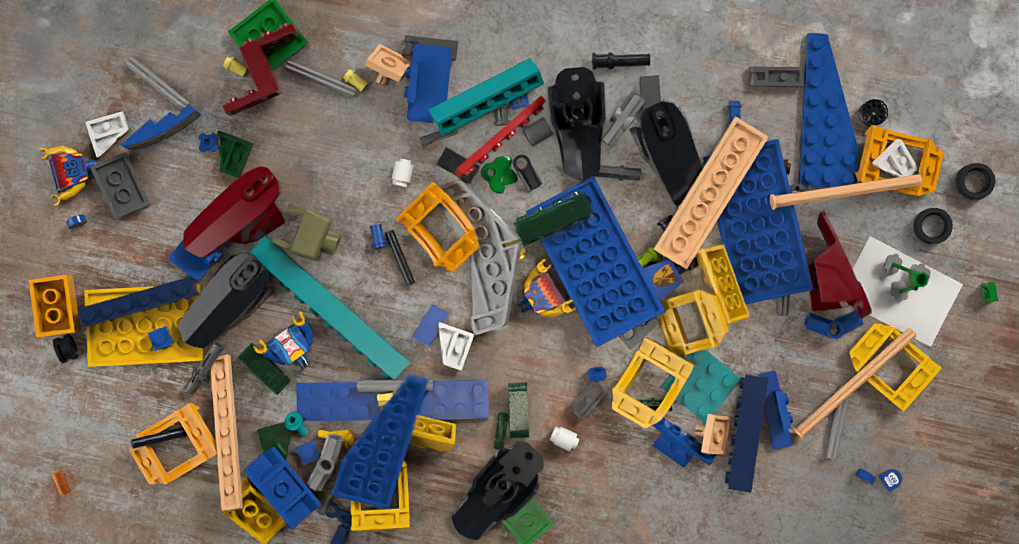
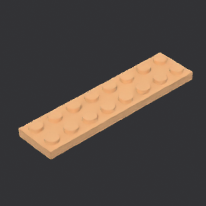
M734 117L653 249L687 269L765 144L768 136L741 119Z

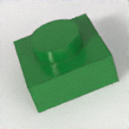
M995 282L982 283V298L986 302L999 301Z

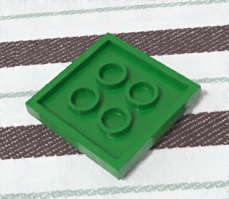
M268 0L229 30L228 33L237 45L241 47L244 41L252 38L257 40L261 38L260 35L267 31L273 33L279 30L278 27L282 24L289 23V25L293 24L294 26L295 24L276 0ZM298 28L300 36L265 51L273 70L309 44Z

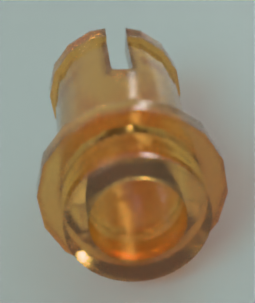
M62 470L51 474V481H54L59 496L71 492L65 478L66 473H63Z

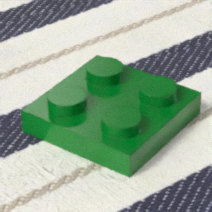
M533 497L515 516L502 521L521 544H532L555 524Z

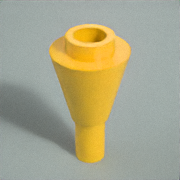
M351 429L331 432L319 430L318 437L325 439L328 434L340 435L344 439L342 446L345 448L352 445L354 441V434H352Z

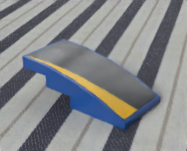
M189 105L179 115L169 112L159 122L149 119L121 145L131 151L150 146L184 129L202 114L196 108Z

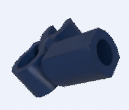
M331 503L330 506L335 509V513L326 512L325 515L329 518H338L337 521L342 524L338 525L330 543L344 544L350 533L349 527L352 526L351 511L340 510L337 504Z

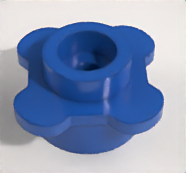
M201 133L199 135V150L201 152L206 150L216 152L218 150V136L215 133L211 135Z

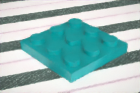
M704 349L689 353L684 357V359L690 360L695 366L676 400L703 423H706L708 414H714L738 385L741 378ZM670 374L660 387L668 393L676 377Z

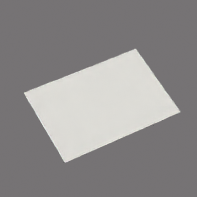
M869 236L853 267L857 281H860L870 303L872 313L869 315L889 326H894L901 332L911 328L916 333L914 339L931 347L963 284L925 265V268H928L931 272L928 284L925 287H919L917 291H909L906 300L896 302L894 296L890 294L892 290L891 284L895 281H903L904 285L910 287L909 273L899 269L897 273L894 272L892 275H888L886 269H884L886 257L898 254L899 258L902 259V266L909 269L913 264L919 266L921 262Z

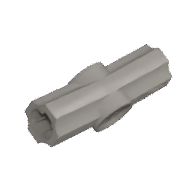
M631 91L622 106L612 115L610 123L602 133L601 140L608 146L613 147L622 133L626 132L633 123L634 116L646 100Z
M328 434L321 457L307 481L309 487L315 491H322L332 471L338 464V457L344 441L340 435ZM324 460L329 461L331 466L326 465Z

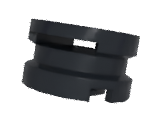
M871 99L861 105L858 116L864 125L868 127L871 125L878 126L887 119L888 108L883 101Z
M68 333L63 338L57 337L53 339L55 353L62 364L67 363L70 359L75 360L79 358V354H76V351H78L77 345L71 334Z

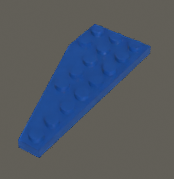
M808 33L798 184L825 188L857 184L855 172H858L859 149L828 34Z
M408 374L342 459L332 496L389 509L428 384V378Z

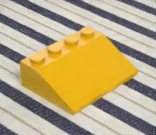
M724 244L699 250L697 262L705 275L704 282L709 286L711 294L717 296L726 324L728 325L750 317Z

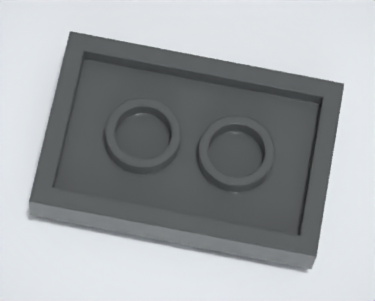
M126 152L90 167L114 220L150 206Z

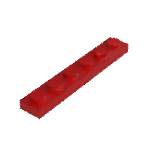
M539 96L462 163L454 173L459 178L464 174L466 177L475 170L474 165L478 162L482 164L489 157L487 154L492 150L496 152L503 145L501 142L505 138L511 139L517 133L515 130L519 126L521 128L526 126L530 122V116L533 114L537 116L544 109L542 106L546 100Z

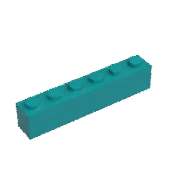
M529 58L440 103L428 111L434 125L440 134L444 136L543 85L544 82L540 70L532 59Z

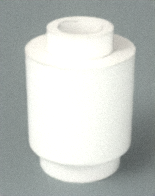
M400 158L399 162L395 161L391 178L393 185L407 188L414 168L410 160Z
M555 427L550 441L554 442V445L570 452L571 448L575 450L579 439L576 438V433L563 427Z

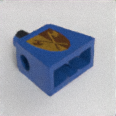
M667 259L645 267L643 270L659 301H661L684 282L680 274L689 270V267L685 269L677 263L673 264L672 260Z

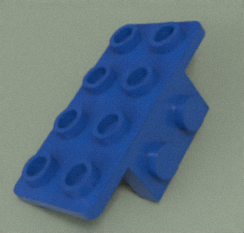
M424 44L414 45L411 67H407L406 71L409 86H405L404 98H408V120L433 123L428 110L447 100L452 49L450 47Z
M182 240L169 256V262L194 280L200 281L210 267L221 259V253L225 248L228 249L232 243L227 242L206 258H202L186 250Z

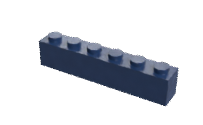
M187 277L78 308L82 327H90L196 297L199 295L196 281L192 277Z
M746 373L745 378L741 377L740 389H743L742 397L738 396L737 408H740V414L735 415L734 421L737 433L732 434L731 445L734 446V453L729 454L728 464L732 466L731 472L726 473L725 483L729 484L728 489L749 493L752 491L769 379L767 376Z

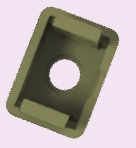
M289 203L287 209L304 215L293 244L276 237L273 243L290 249L289 253L314 261L319 260L322 252L333 256L341 239L340 234L331 231L334 224L333 220L312 209L307 208V210H304Z

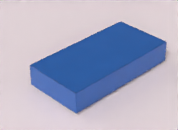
M432 304L412 337L429 347L439 331L438 323H443L448 313Z

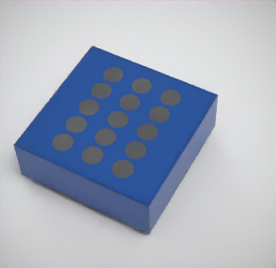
M527 93L509 102L511 110L530 105Z

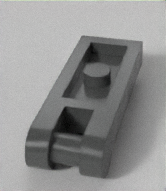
M405 35L404 42H406V47L403 49V55L413 56L414 43L443 46L452 49L451 60L456 61L458 41Z
M749 67V73L751 74L749 87L803 86V67ZM759 73H764V80H758Z

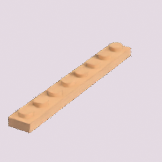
M227 354L218 356L211 367L222 511L243 509L231 356Z

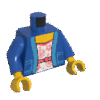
M299 312L301 316L299 319L292 315L294 323L267 342L266 345L263 340L259 339L258 341L262 346L257 348L253 345L255 351L259 354L262 353L270 361L280 365H291L296 361L302 370L309 366L311 362L305 354L312 349L313 335L303 312Z

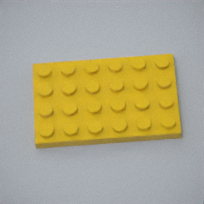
M196 284L198 292L200 294L201 284ZM152 287L84 290L85 306ZM198 296L86 327L88 367L202 361L204 358V348L186 344L179 330V322ZM167 326L174 344L154 351L148 333Z

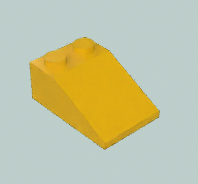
M246 476L241 481L243 509L223 511V514L262 544H267L286 525V522L277 514Z

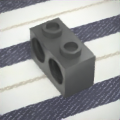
M653 318L647 321L645 325H639L632 329L633 336L627 339L623 334L618 337L631 350L659 323Z

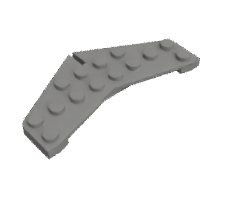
M455 180L440 185L439 187L458 205L472 224L480 246L469 257L473 299L471 325L474 336L502 328L508 323L522 243L508 247L505 244L521 238L465 180ZM439 203L438 206H441L460 238L465 231L454 216Z

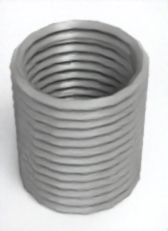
M544 117L523 129V133L532 147L554 134Z

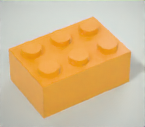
M73 275L28 280L36 338L81 332Z

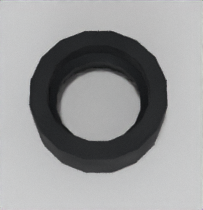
M981 163L966 165L958 172L956 177L957 190L963 197L971 200L982 199L988 196L995 186L993 171L987 165ZM972 170L981 171L986 177L985 188L977 193L970 192L964 183L965 176Z
M928 208L921 211L916 216L913 224L917 238L927 244H938L947 240L953 229L950 215L940 208ZM929 215H937L944 222V230L937 237H929L922 230L923 220Z

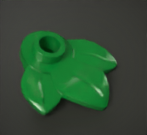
M497 157L493 163H487L481 169L482 178L489 183L490 189L495 193L503 194L505 185L513 184L518 180L516 172L509 168L512 163L511 157ZM489 169H493L494 174L492 176H490L488 173Z

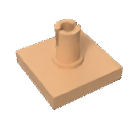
M379 44L367 58L365 66L379 72L376 78L377 83H380L382 80L381 85H387L389 78L399 83L405 76L407 67H411L412 60Z
M708 414L706 426L696 424L695 429L703 431H694L695 436L704 437L701 452L726 455L733 417Z

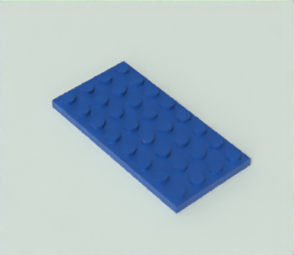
M779 139L765 142L718 218L722 242L746 305L814 290L794 205L776 207L773 210L770 204L771 194H774V196L791 194ZM711 155L703 157L704 164H706Z
M594 176L526 211L596 348L665 313L661 302Z

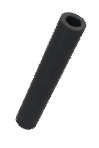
M394 230L386 232V238L406 286L415 283V280Z
M182 427L131 439V446L135 449L188 435Z

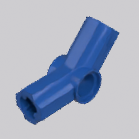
M855 310L834 321L808 313L804 322V329L836 339L864 324L863 319L857 316ZM832 325H835L838 329L835 335L830 332Z

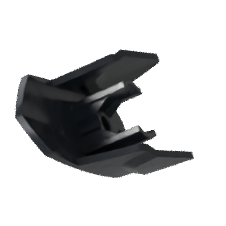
M585 67L565 68L557 75L555 85L548 86L551 123L555 128L564 173L578 180H586L600 171L603 124L606 119L604 82H597L593 72ZM578 75L579 79L576 81L572 80V76ZM575 92H578L580 95L579 99L573 98Z
M663 100L645 108L640 116L641 127H632L629 130L643 160L649 164L650 168L661 179L673 203L680 206L700 174L702 167L688 120L680 106L677 107L674 102ZM662 111V114L657 117L656 113ZM664 126L669 129L665 134H663Z
M242 252L238 255L233 254L195 299L179 322L180 334L186 344L198 348H206L225 330L239 323L244 318L250 317L274 293L271 288L265 286L268 280L266 266L253 254ZM250 264L254 266V271L250 270ZM242 277V284L239 285L237 283V278L239 279Z
M516 442L510 447H504L498 451L473 479L472 486L467 495L451 516L458 533L468 539L479 540L499 521H505L515 516L538 492L541 483L539 476L544 467L542 455L527 442ZM527 452L532 453L533 457L531 459L525 458ZM518 466L520 471L514 473L513 467Z

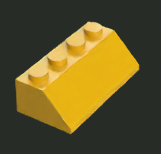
M418 415L409 443L420 448H431L441 453H450L455 444L456 424Z

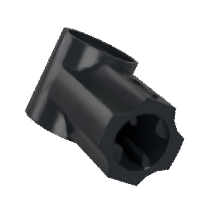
M518 155L513 159L512 166L528 193L543 184L526 155ZM517 159H525L526 167L524 169L517 167Z

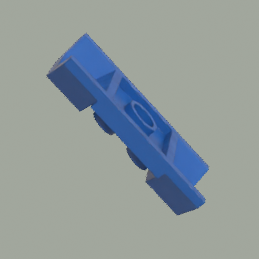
M274 446L259 455L243 471L292 531L307 515L322 506Z

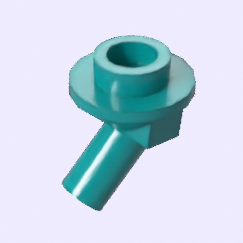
M291 412L286 416L284 424L288 430H297L301 436H305L308 433L302 425L304 420L299 413Z

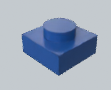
M167 326L148 333L154 351L174 344Z
M314 439L296 447L303 465L321 457Z

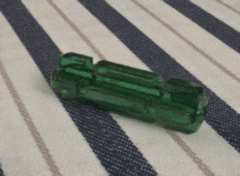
M499 412L498 414L499 423H497L494 449L501 450L504 448L505 442L503 441L506 437L508 413Z

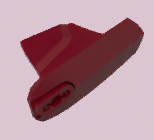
M258 166L236 179L184 230L183 241L185 249L198 257L206 258L227 242L240 244L256 242L283 225L285 219L275 204L281 192V184L273 172L267 167Z
M823 210L818 216L817 225L828 249L817 256L813 263L808 265L814 290L809 291L812 310L826 311L852 306L857 316L863 319L872 313L870 303L860 281H857L831 222Z

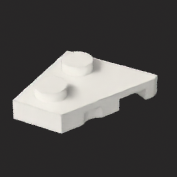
M124 111L85 122L96 157L102 156L129 130Z
M896 139L872 162L874 166L896 178L913 175L918 170L917 165L901 139Z
M439 322L442 362L444 365L462 371L474 334Z

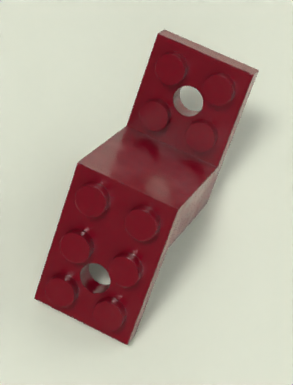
M282 24L278 27L279 30L273 33L267 31L260 35L261 38L257 40L252 38L242 43L243 46L239 47L258 91L253 89L245 92V97L240 99L234 97L227 100L226 105L222 106L225 114L233 116L283 94V90L265 51L300 36L293 24Z

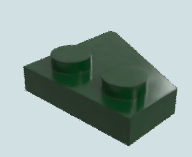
M218 130L217 134L220 140L219 156L221 157L220 172L239 178L242 176L253 143Z
M284 422L257 429L263 452L274 446L287 461L292 431L285 427Z

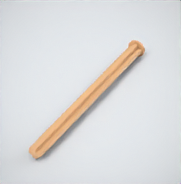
M917 174L778 196L771 194L770 204L771 208L775 210L776 207L920 186L922 185V177Z
M911 328L904 331L797 428L794 427V431L804 440V436L912 341L916 337V333Z

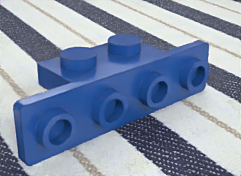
M776 371L758 374L769 377L764 411L773 449L791 446L789 429L791 428L790 423H793V418L786 406L789 404L787 393L780 389Z
M665 417L652 425L662 432L653 443V447L682 467H685L694 455L708 465L713 463L716 454L701 452L702 444L695 437L688 435L679 426L666 420Z

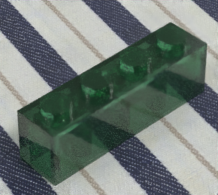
M580 191L569 195L570 198L565 201L559 199L551 203L552 206L547 209L544 207L536 209L531 216L523 215L518 217L514 226L523 246L594 216L585 192L581 194Z

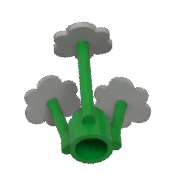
M898 254L888 255L884 264V269H886L888 275H892L894 272L897 273L899 269L909 273L910 287L904 285L903 281H895L891 284L892 290L890 294L894 296L896 302L906 300L909 291H917L919 287H925L928 284L931 272L922 263L919 266L913 264L909 269L902 266V259L899 258Z

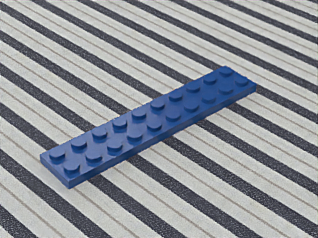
M488 380L433 381V390L425 391L418 415L432 419L489 418ZM357 382L296 383L297 413L302 416L304 421L373 420L380 412L381 407H383L378 405L377 394L393 393L394 391L358 392Z

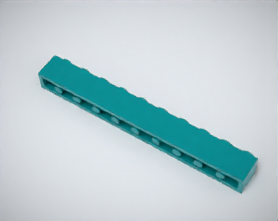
M264 236L250 253L266 266L268 275L271 278L275 279L277 277L281 281L280 285L286 291L292 290L296 294L294 296L295 299L301 304H304V302L308 304L311 313L316 317L320 315L324 318L323 323L331 330L335 328L339 331L338 336L345 342L349 340L353 344L352 348L360 355L364 353L368 357L367 361L373 367L379 366L383 370L381 373L388 380L391 378L395 380L410 363L406 357L268 237Z

